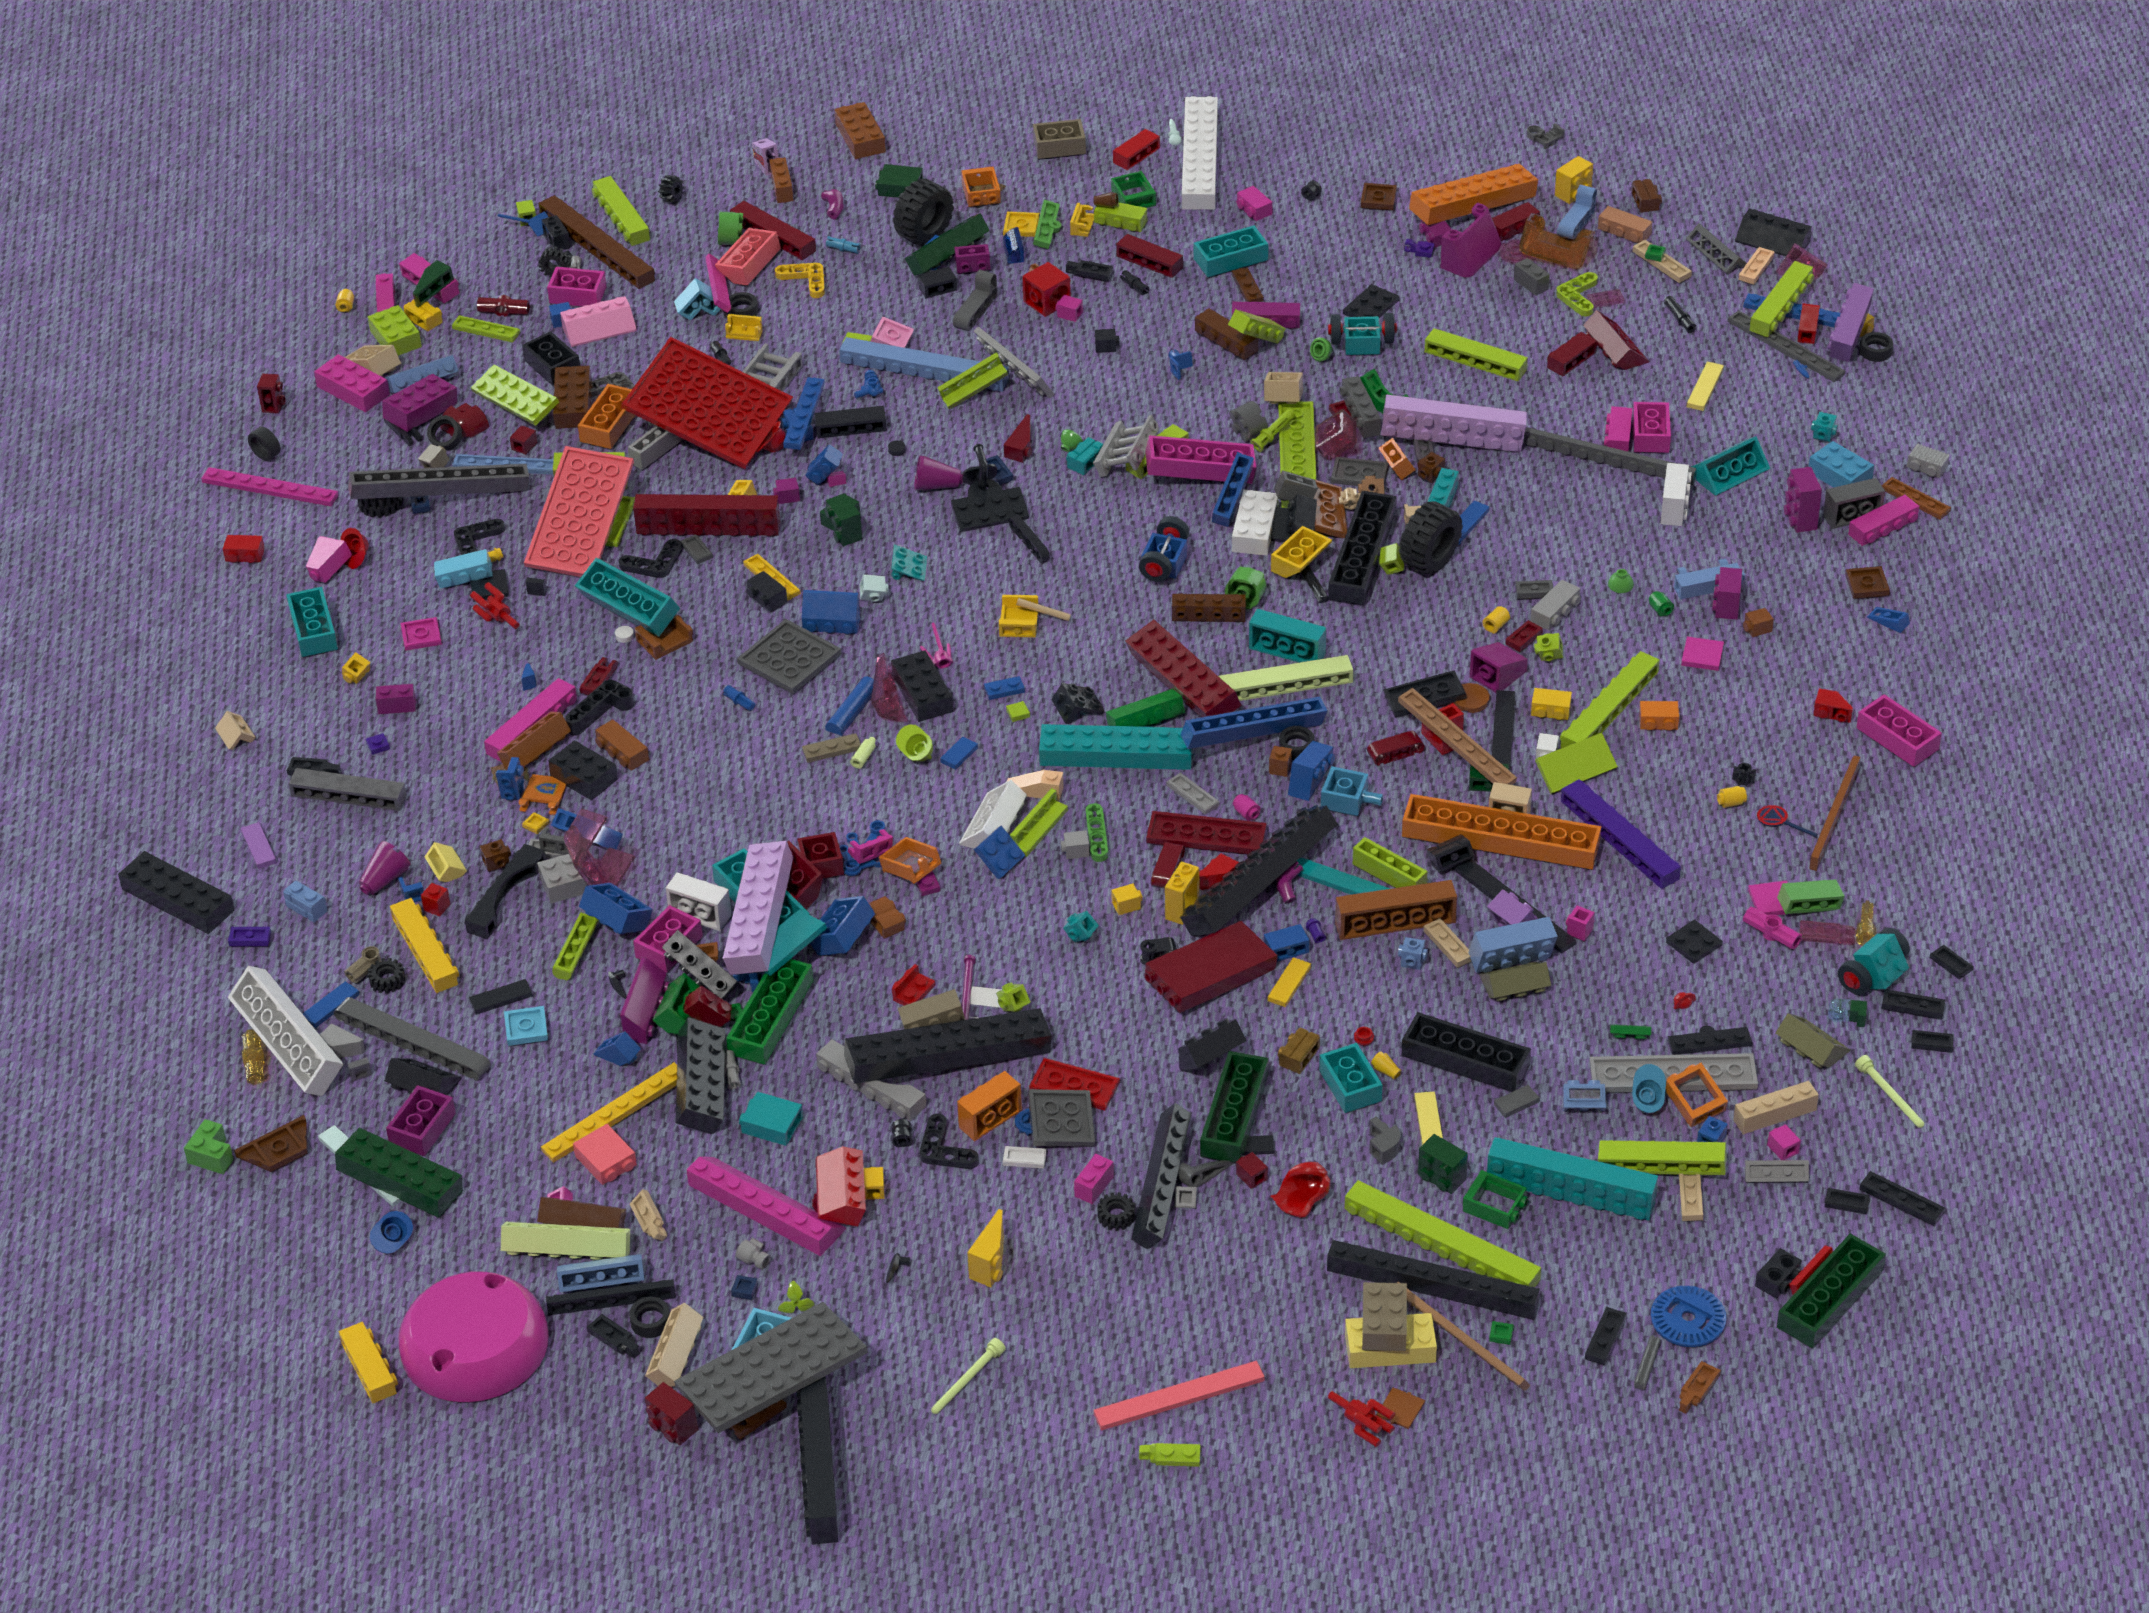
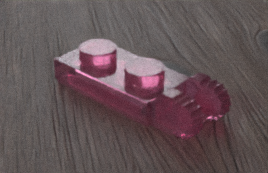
M1804 920L1800 921L1799 926L1802 940L1840 943L1842 945L1855 944L1854 935L1856 930L1853 926Z

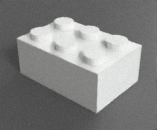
M1667 463L1661 524L1682 526L1683 520H1687L1688 509L1684 508H1688L1690 484L1687 483H1691L1692 472H1688L1689 465Z
M676 873L666 886L668 906L671 905L700 919L703 926L721 931L732 916L729 889L680 873Z

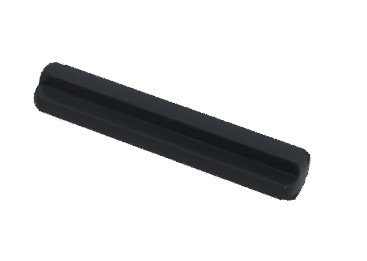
M1307 565L1301 571V574L1318 602H1327L1328 595L1311 567Z

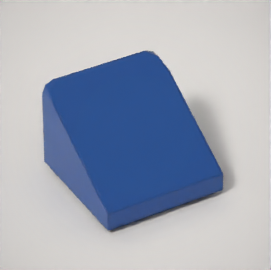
M529 663L525 665L521 677L523 691L537 686L535 674Z

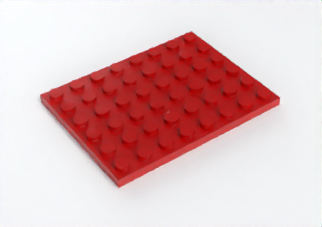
M670 336L623 401L621 408L746 469L756 455V451L769 436L774 424L780 420L783 411L787 410L791 404L793 396Z

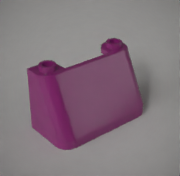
M1480 203L1473 206L1472 214L1475 216V221L1463 232L1452 229L1442 236L1441 269L1461 277H1472L1501 249V239L1488 207Z

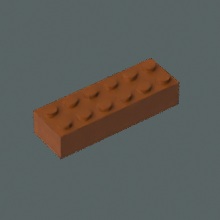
M1452 880L1336 897L1335 925L1340 940L1419 929L1438 919H1441L1445 924L1456 923L1457 894Z

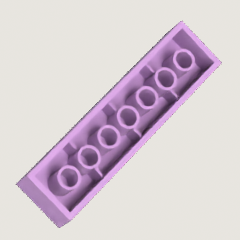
M1386 395L1381 435L1521 452L1526 428V412Z
M787 841L749 845L723 955V960L730 975L768 971L793 861V855Z

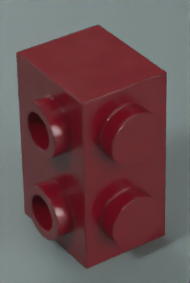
M262 373L257 384L261 410L263 413L279 414L282 405H285L286 401L285 395L282 392L283 383L280 382L279 374Z
M702 986L686 997L684 1012L692 1018L718 1027L723 1026L730 1020L732 1009L731 1004Z

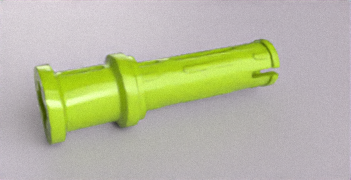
M1290 408L1286 409L1267 429H1262L1260 431L1261 434L1250 441L1254 449L1262 452L1264 447L1274 440V436L1296 417L1294 411Z

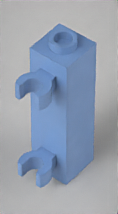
M1726 559L1718 560L1720 564L1718 567L1688 573L1685 567L1677 568L1679 574L1675 575L1674 589L1680 600L1714 593L1715 586H1718L1715 585L1716 574H1720V567L1740 569L1738 563L1728 564ZM1743 569L1741 587L1743 585V580H1745V573Z

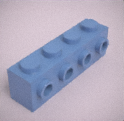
M450 355L385 377V379L388 380L389 392L397 393L431 374L438 377L444 376L445 379L455 376V372H458L454 356Z
M641 1254L557 1266L559 1291L565 1293H574L580 1289L595 1290L601 1286L616 1287L621 1283L636 1284L645 1280Z

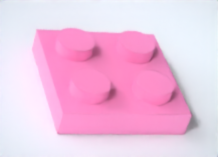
M882 317L870 342L906 348L914 329Z

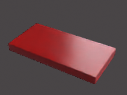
M1043 1058L1029 1085V1089L1090 1090L1091 1107L1106 1111L1120 1083V1078Z

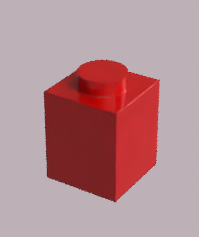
M431 883L421 894L423 910L439 917L451 904L448 889Z

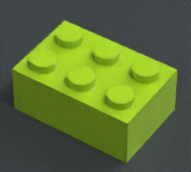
M399 305L368 316L370 332L380 345H393L398 356L422 347L419 331Z

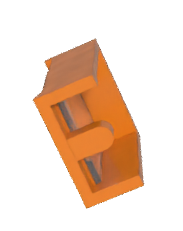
M905 837L879 856L884 873L888 872L910 880L913 884L942 864L936 847Z

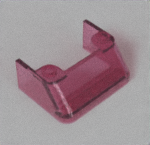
M581 808L564 835V842L572 863L588 886L612 883L618 887L635 856L609 847L601 861L594 859L588 850L608 818Z

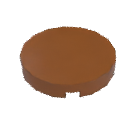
M1476 683L1462 684L1466 693V699L1453 703L1461 711L1465 710L1468 713H1476L1486 709L1490 696L1488 690Z

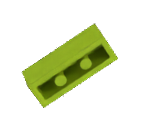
M1119 203L1114 208L1096 206L1094 209V223L1141 232L1148 221L1147 208Z

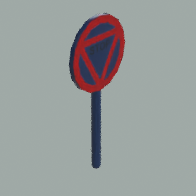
M1764 806L1757 812V819L1765 826L1776 827L1786 824L1817 837V833L1787 821L1788 813L1780 806Z

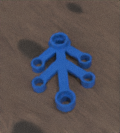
M876 820L870 824L871 834L864 843L877 839L880 835L882 836L879 830H885V823L883 821ZM850 832L846 835L847 843L850 844V841L854 840L860 845L856 833ZM847 845L839 846L844 859L843 870L846 875H858L862 869L871 866L881 867V863L876 862L880 861L879 857L859 864L854 858H851Z

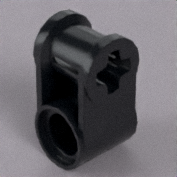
M1164 937L1142 941L1140 944L1142 951L1140 962L1146 965L1147 962L1176 950L1177 947L1174 939Z

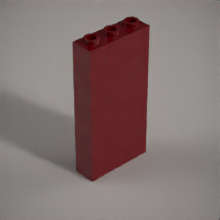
M1239 921L1147 962L1144 978L1172 1007L1181 1013L1276 969L1277 954L1248 926Z

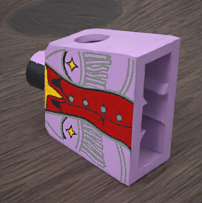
M766 138L753 142L752 149L755 163L767 176L771 174L769 159L779 157L776 143Z

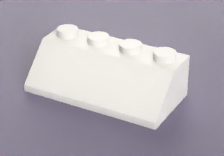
M1012 780L987 792L959 844L976 848L1001 825L1009 833V827L1016 820V814L1023 807V801L1027 794Z

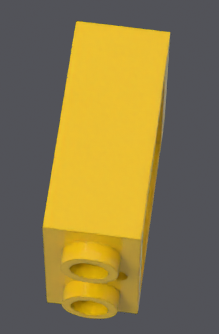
M1181 861L1165 886V919L1183 925L1184 923L1180 916L1185 913V909L1188 906L1198 902L1199 867Z

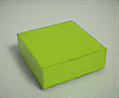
M1024 701L1006 706V711L1012 722L1030 718V712Z

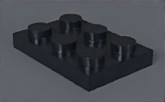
M1371 284L1343 309V314L1348 317L1379 316L1380 318L1399 301V295Z

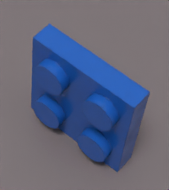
M1002 825L997 827L974 848V851L997 879L1004 876L1025 856Z

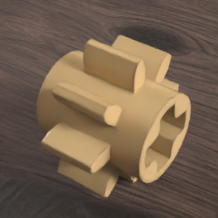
M1346 488L1340 492L1339 503L1344 504L1346 509H1355L1361 493H1357V489Z

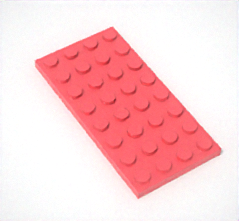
M565 446L524 561L525 567L581 577L595 558L601 560L634 464V459Z

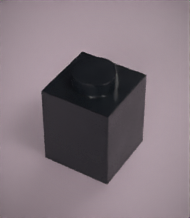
M1115 329L1095 330L1096 353L1116 352V346H1119V335L1116 336Z

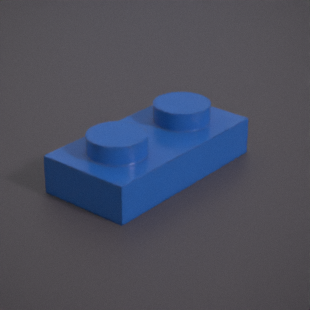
M1020 676L984 683V689L989 700L1025 693Z

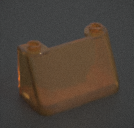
M1531 213L1525 222L1519 243L1520 251L1523 254L1573 269L1582 267L1596 232L1583 229L1578 233L1576 240L1557 236L1555 233L1544 231L1546 222L1542 216Z

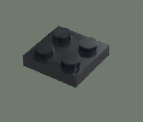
M1695 919L1666 937V943L1693 964L1723 944L1720 938Z

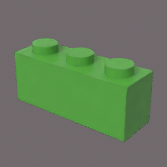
M1836 879L1782 883L1777 896L1785 914L1838 910L1845 897Z

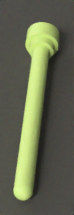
M1861 1056L1856 1061L1855 1067L1860 1072L1868 1073L1918 1128H1922L1924 1121L1874 1069L1873 1061L1869 1056Z
M993 1338L987 1344L986 1352L931 1408L933 1414H938L992 1357H999L1006 1350L1005 1345L999 1339Z

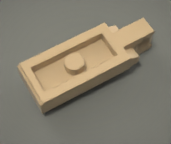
M642 1189L632 1200L630 1206L642 1230L653 1237V1239L663 1241L667 1237V1233L662 1227L664 1224L663 1219L649 1192Z

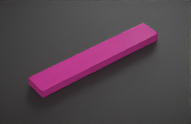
M708 253L705 258L714 305L728 313L731 305L725 275L715 267L719 259Z

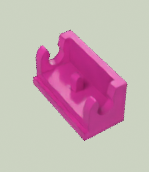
M884 829L879 830L883 836L880 835L872 841L869 840L861 845L854 840L850 841L853 847L848 848V853L859 864L881 856L889 850L893 844V836L889 835Z

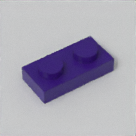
M231 927L228 938L229 946H268L271 929L270 927Z

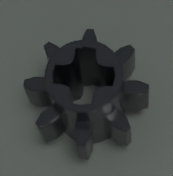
M1740 763L1738 767L1734 766L1732 780H1736L1737 784L1745 786L1750 782L1754 783L1756 769H1752L1749 763Z

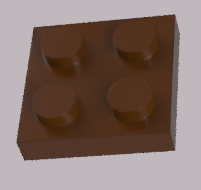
M1364 183L1360 208L1393 210L1397 185Z
M1882 566L1845 570V576L1853 599L1889 596L1890 589Z

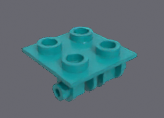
M894 544L891 570H893L891 576L893 579L899 580L905 574L925 581L927 556Z

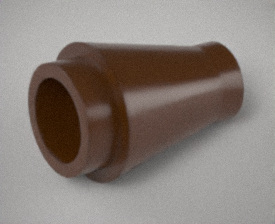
M1112 191L1094 196L1093 202L1094 206L1114 208L1118 206L1119 198L1118 194Z

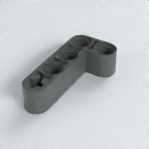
M978 270L975 276V290L954 315V327L970 331L976 324L978 318L986 311L985 309L991 305L993 299L997 296L996 274Z

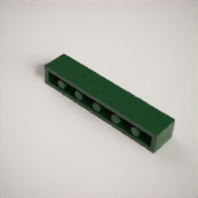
M981 213L970 216L905 257V260L913 276L930 272V268L934 269L940 266L941 261L945 262L952 258V254L955 255L954 247L971 246L974 244V240L983 239L985 237L984 234L990 230Z

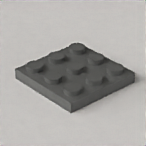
M1029 1089L1028 1101L1033 1146L1094 1147L1095 1136L1090 1090Z

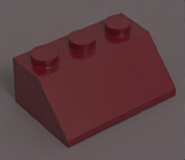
M788 840L787 843L793 855V861L786 890L807 910L819 897L823 874Z

